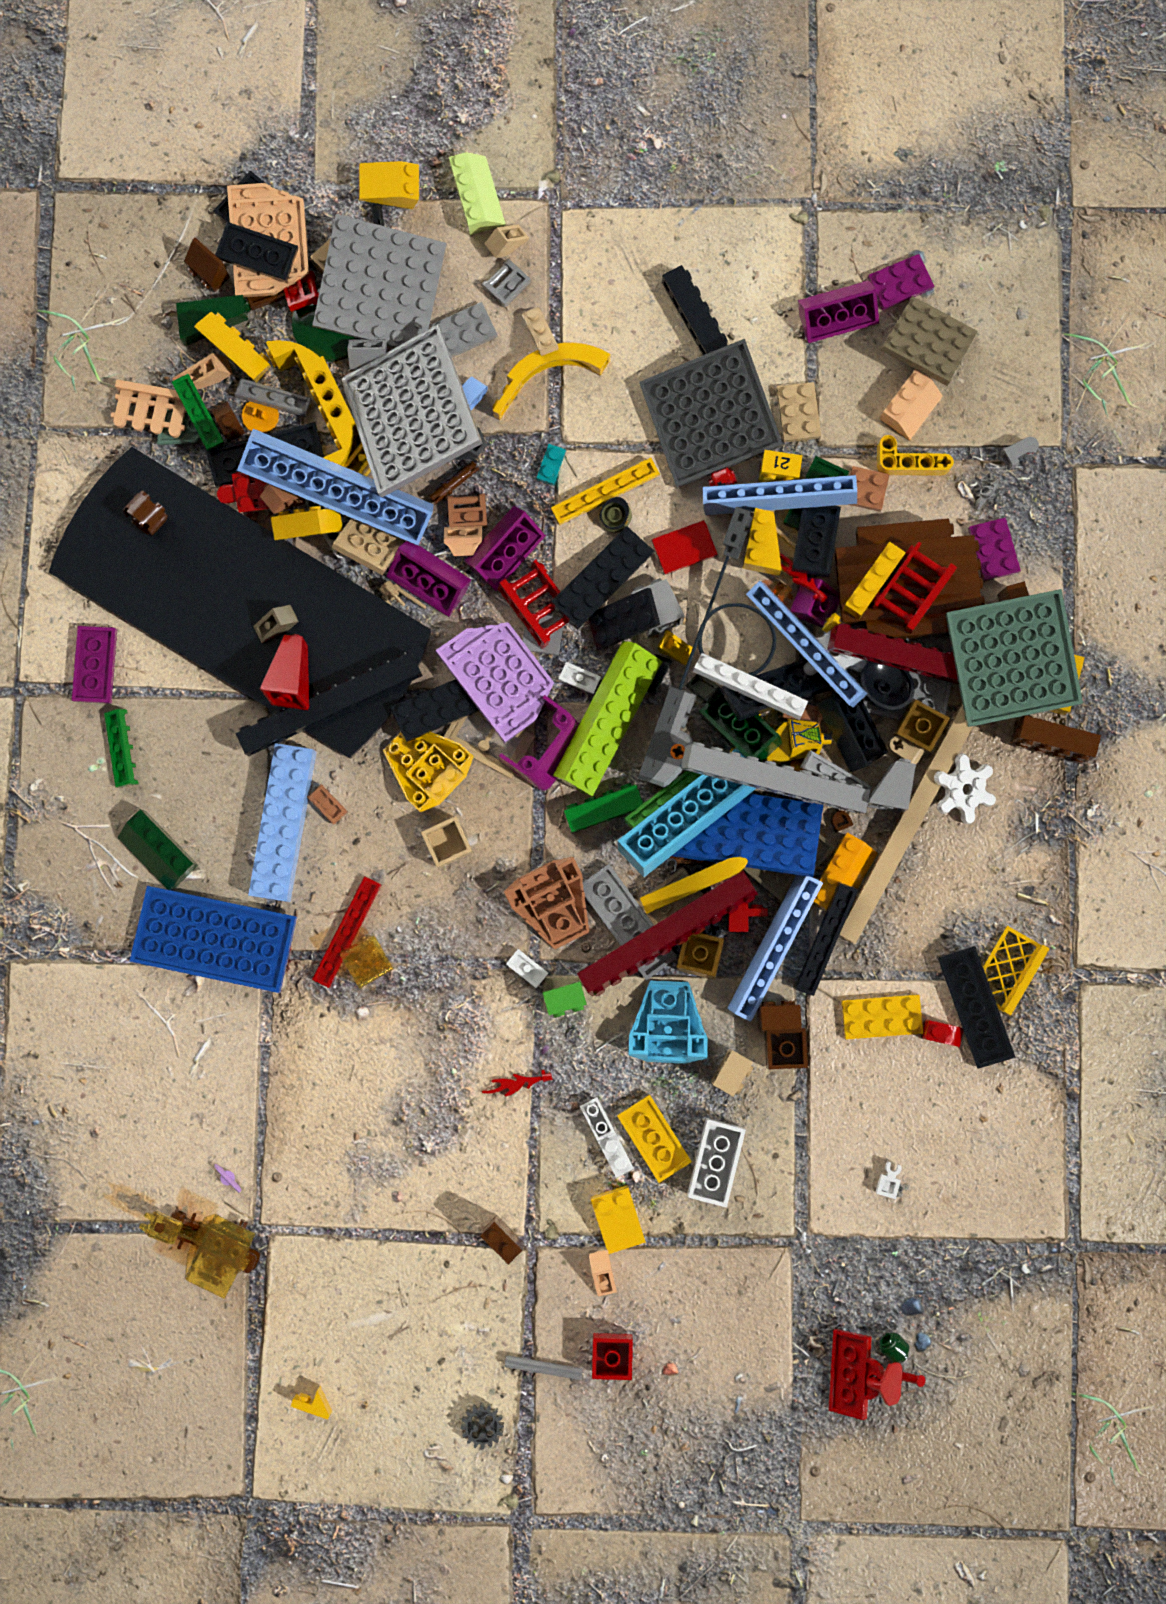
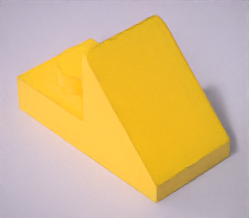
M669 630L665 631L657 646L660 654L669 655L682 665H686L693 648Z
M321 1386L317 1389L314 1400L309 1395L300 1393V1395H295L290 1406L327 1420L332 1413V1409Z

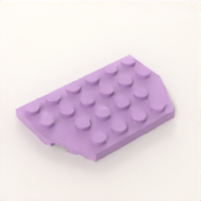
M508 622L474 629L467 628L435 651L504 743L535 722L544 704L542 697L544 695L548 696L554 684L553 680Z

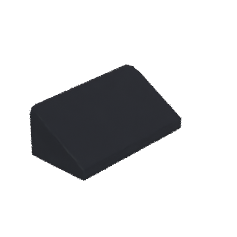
M657 654L654 656L660 659L662 663L647 690V693L653 696L656 695L672 664V660Z

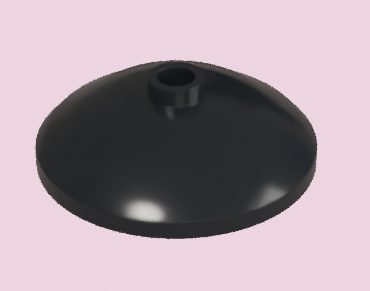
M868 662L861 671L860 686L868 693L865 696L866 699L877 708L885 711H898L905 708L912 701L915 686L912 676L908 671L874 662Z

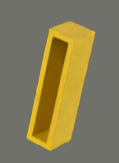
M889 542L848 599L843 610L859 620L906 552Z

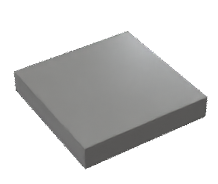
M546 615L538 623L542 628L546 629L562 617ZM526 627L524 629L523 642L531 652L559 656L563 627L550 635L551 640L548 646L541 649Z

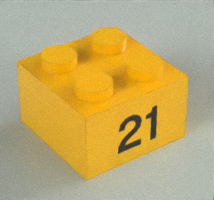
M764 450L760 463L758 483L798 480L803 455Z

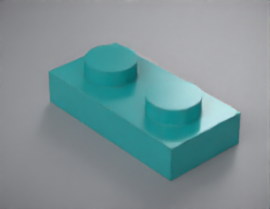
M548 444L536 478L537 481L555 486L566 449Z

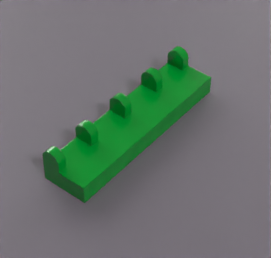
M186 374L172 381L207 451L217 446L225 445L190 375Z
M116 709L104 713L115 788L139 784L138 780H134L133 768H136V763H132L130 750L133 749V745H129L127 731H130V726H126L125 715L128 714L127 709Z

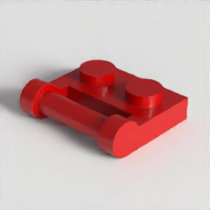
M309 271V274L303 279H299L296 283L284 288L291 312L310 304L317 305L319 293L313 271ZM304 282L308 283L311 293L309 295H305L302 284Z

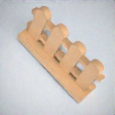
M116 380L115 387L120 394L115 395V399L118 402L115 413H111V418H114L113 422L118 428H123L126 422L130 421L134 430L142 431L145 424L150 425V430L156 435L162 432L163 427L169 428L168 432L173 438L179 437L181 431H185L186 426L183 425L187 411L176 390ZM131 403L136 404L134 416L128 415ZM149 406L154 407L152 419L146 418ZM167 409L173 410L170 423L165 422Z

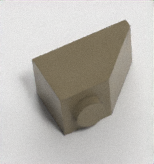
M291 605L272 608L253 627L261 643H264L290 630L299 621Z

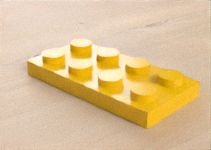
M919 994L841 1000L845 1040L923 1034Z
M650 1094L617 1115L658 1183L692 1162Z

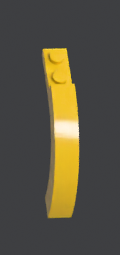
M558 343V350L543 356L540 355L538 350L530 353L519 361L507 375V381L510 385L507 384L504 387L503 396L500 400L497 399L492 406L493 416L500 420L524 384L541 371L556 366L570 365L591 370L601 376L610 362L611 354L600 348L582 343Z

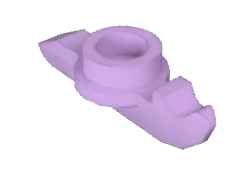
M214 1164L217 1172L221 1175L220 1180L222 1184L231 1185L240 1193L242 1189L235 1182L234 1173L224 1171L222 1167Z

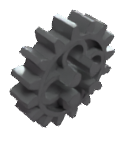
M481 1402L480 1408H477L474 1404L472 1407L473 1411L467 1409V1416L462 1417V1421L465 1423L461 1424V1429L466 1430L462 1436H468L467 1444L474 1442V1448L478 1444L481 1445L482 1449H484L485 1444H488L491 1448L493 1445L492 1441L499 1442L497 1435H503V1431L499 1429L504 1427V1422H499L503 1416L502 1414L497 1415L498 1408L491 1410V1404L487 1408L484 1407L483 1402ZM477 1416L479 1418V1422L473 1421L472 1417ZM492 1416L493 1420L487 1421L486 1428L482 1427L479 1435L474 1436L472 1432H477L479 1424H484L485 1418ZM486 1430L492 1431L493 1435H487Z

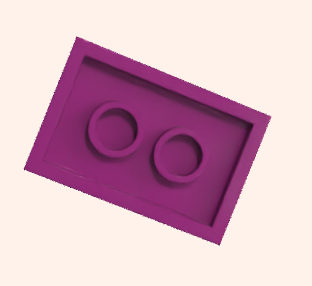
M920 254L869 274L867 277L876 288L877 300L882 310L909 300L912 296L916 297L933 290L935 287Z
M1006 517L969 526V535H974L975 540L979 542V551H976L977 559L980 558L981 560L980 574L983 582L1021 572Z

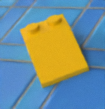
M403 161L360 163L359 200L413 209L419 201V164Z
M628 1185L591 1196L596 1219L609 1254L646 1243Z

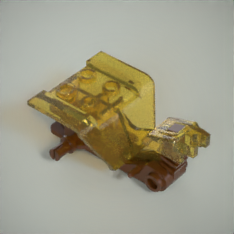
M158 1210L154 1213L146 1212L144 1217L148 1218L150 1222L148 1225L141 1223L139 1228L145 1231L148 1237L166 1244H174L176 1239L180 1240L177 1249H181L184 1242L190 1243L191 1246L187 1253L185 1279L223 1299L226 1298L237 1274L241 1271L250 1273L255 1269L260 1259V1253L250 1248L256 1233L246 1229L248 1221L241 1219L239 1225L218 1214H212L204 1217L200 1224L194 1221L196 1213H193L191 1219L186 1217L187 1214L181 1210H175L171 1216Z

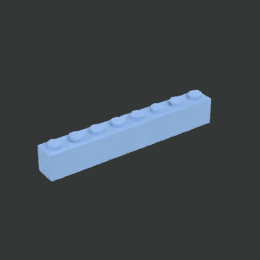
M856 475L703 487L705 515L734 513L736 507L754 512L755 508L782 510L857 504Z
M759 581L746 593L849 706L854 707L868 694L765 583Z
M795 876L727 1008L731 1012L750 1022L752 1021L823 882L813 877Z

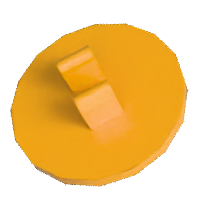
M249 401L242 410L243 424L251 432L255 429L262 433H268L275 428L279 421L278 409Z

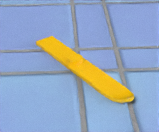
M744 857L726 859L641 897L640 900L646 914L736 875L746 867L748 860Z

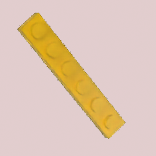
M650 457L551 507V511L560 526L606 503L610 498L618 497L658 477L660 473Z

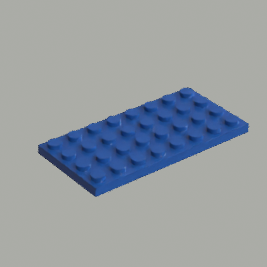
M749 794L672 856L719 863L733 857H744L748 860L746 865L748 868L813 877L823 805Z
M147 886L129 962L281 993L297 917Z

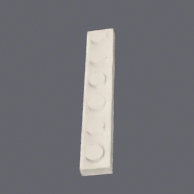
M701 653L693 672L798 720H800L808 703L807 700Z

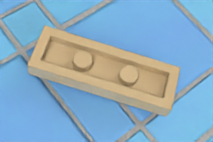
M537 307L522 313L523 320L540 355L543 356L558 350L557 342L540 308Z

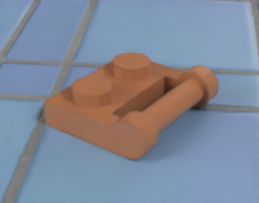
M480 493L479 496H447L449 527H487L485 493ZM480 503V507L454 509V505Z

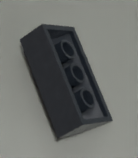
M835 693L817 703L819 711L850 772L865 768L888 753L862 699L852 707L838 693Z

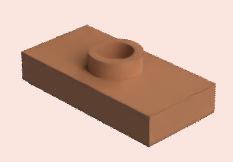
M322 784L307 797L333 825L348 813Z

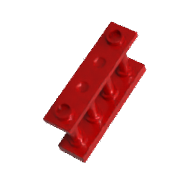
M919 541L916 546H910L905 554L908 557L882 593L878 592L872 600L875 603L872 609L876 610L881 604L905 621L904 623L907 626L904 630L910 634L957 569L952 563L948 568L945 566L941 567L920 553L918 549L922 543ZM915 558L938 573L940 579L937 584L929 582L908 568L907 565L911 559ZM901 573L926 588V592L929 593L927 598L920 599L896 583ZM893 589L914 603L918 609L915 615L912 613L908 614L887 600L885 596L889 590Z
M535 559L531 565V572L514 583H508L504 579L499 583L498 591L541 649L548 646L551 640L550 635L569 623V621L563 617L545 629L538 622L541 618L555 610V608L548 604L535 614L528 610V604L546 592H549L553 598L560 593V590L546 573L545 566ZM535 577H538L543 586L525 598H520L516 590Z

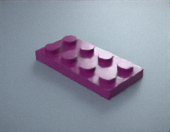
M78 626L72 689L73 702L112 704L117 628Z

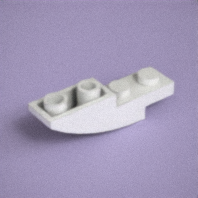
M596 1097L581 1105L580 1108L616 1178L634 1170L598 1098Z

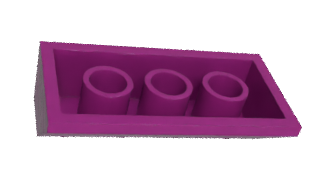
M869 280L798 300L799 316L808 343L879 324L877 292Z
M513 506L478 545L474 555L468 556L464 562L478 577L493 590L497 591L499 583L509 578L546 535L525 511Z
M406 541L398 548L387 573L388 578L448 617L453 613L465 595L472 580L426 549L409 541Z

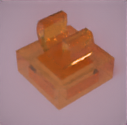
M779 582L772 590L785 606H787L784 603L786 597L790 600L793 599L792 594H790L792 589L787 584Z

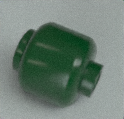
M887 1333L881 1338L880 1351L890 1362H904L908 1358L910 1347L900 1334Z

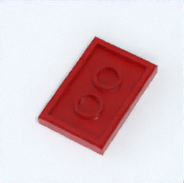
M705 520L651 540L664 575L718 556Z

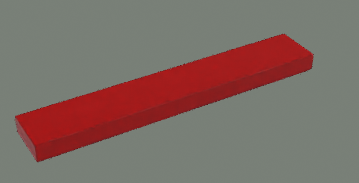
M366 876L363 877L312 978L313 981L327 988L331 987L382 884Z

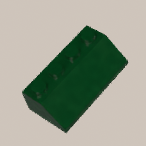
M142 809L126 822L118 836V839L168 890L173 891L198 866L147 811Z

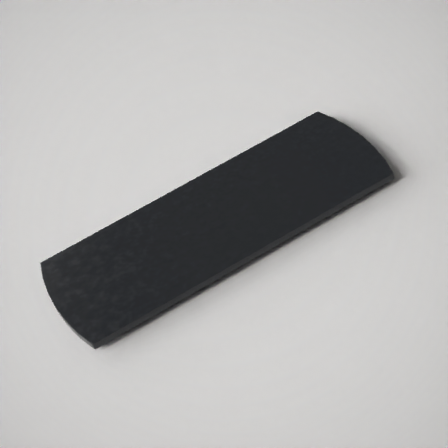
M133 447L111 465L81 502L63 534L49 573L273 712L289 708L271 705L260 688L284 635H300L308 645L310 699L312 694L317 692L324 693L328 691V687L334 684L339 686L345 683V679L351 676L358 677L362 675V672L366 669L378 668L380 663L386 660L393 661L403 652H412L419 666L432 632L430 628L286 540H274V534L227 504L221 503L214 496ZM141 491H144L154 504L157 502L165 509L164 512L168 516L167 521L152 537L150 534L147 535L131 522L132 517L130 515L126 517L122 512L124 507ZM291 605L299 622L290 630L261 643L253 626L272 608ZM411 682L305 731L351 759L384 725L392 714L390 707L401 701Z

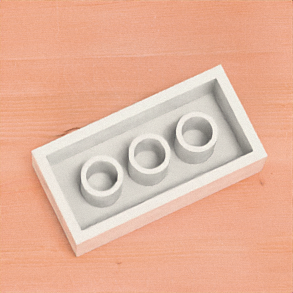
M709 1118L705 1119L688 1187V1198L727 1208L746 1131L744 1127Z

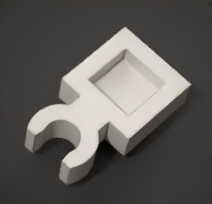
M887 1161L885 1164L887 1173L886 1175L880 1174L875 1193L896 1199L901 1181L896 1178V1175L901 1172V1165L897 1164L896 1169L891 1171V1162Z

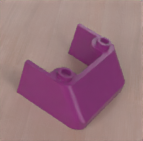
M544 695L542 697L543 705L554 712L553 724L561 730L539 761L532 756H524L516 764L502 753L499 755V761L540 791L550 789L557 780L553 774L580 724L567 710Z

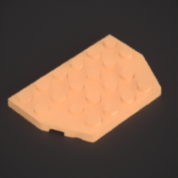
M266 183L227 186L230 223L299 247L287 283L233 265L235 295H243L244 297L272 296L308 275L309 260L303 198L272 188Z

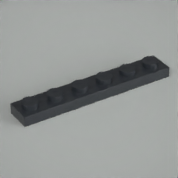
M838 882L795 985L796 990L812 996L815 995L858 892L857 888Z

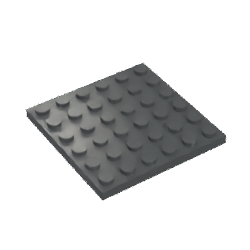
M745 339L639 382L677 488L709 476L720 469L729 468L762 455L764 450L772 451L784 446Z

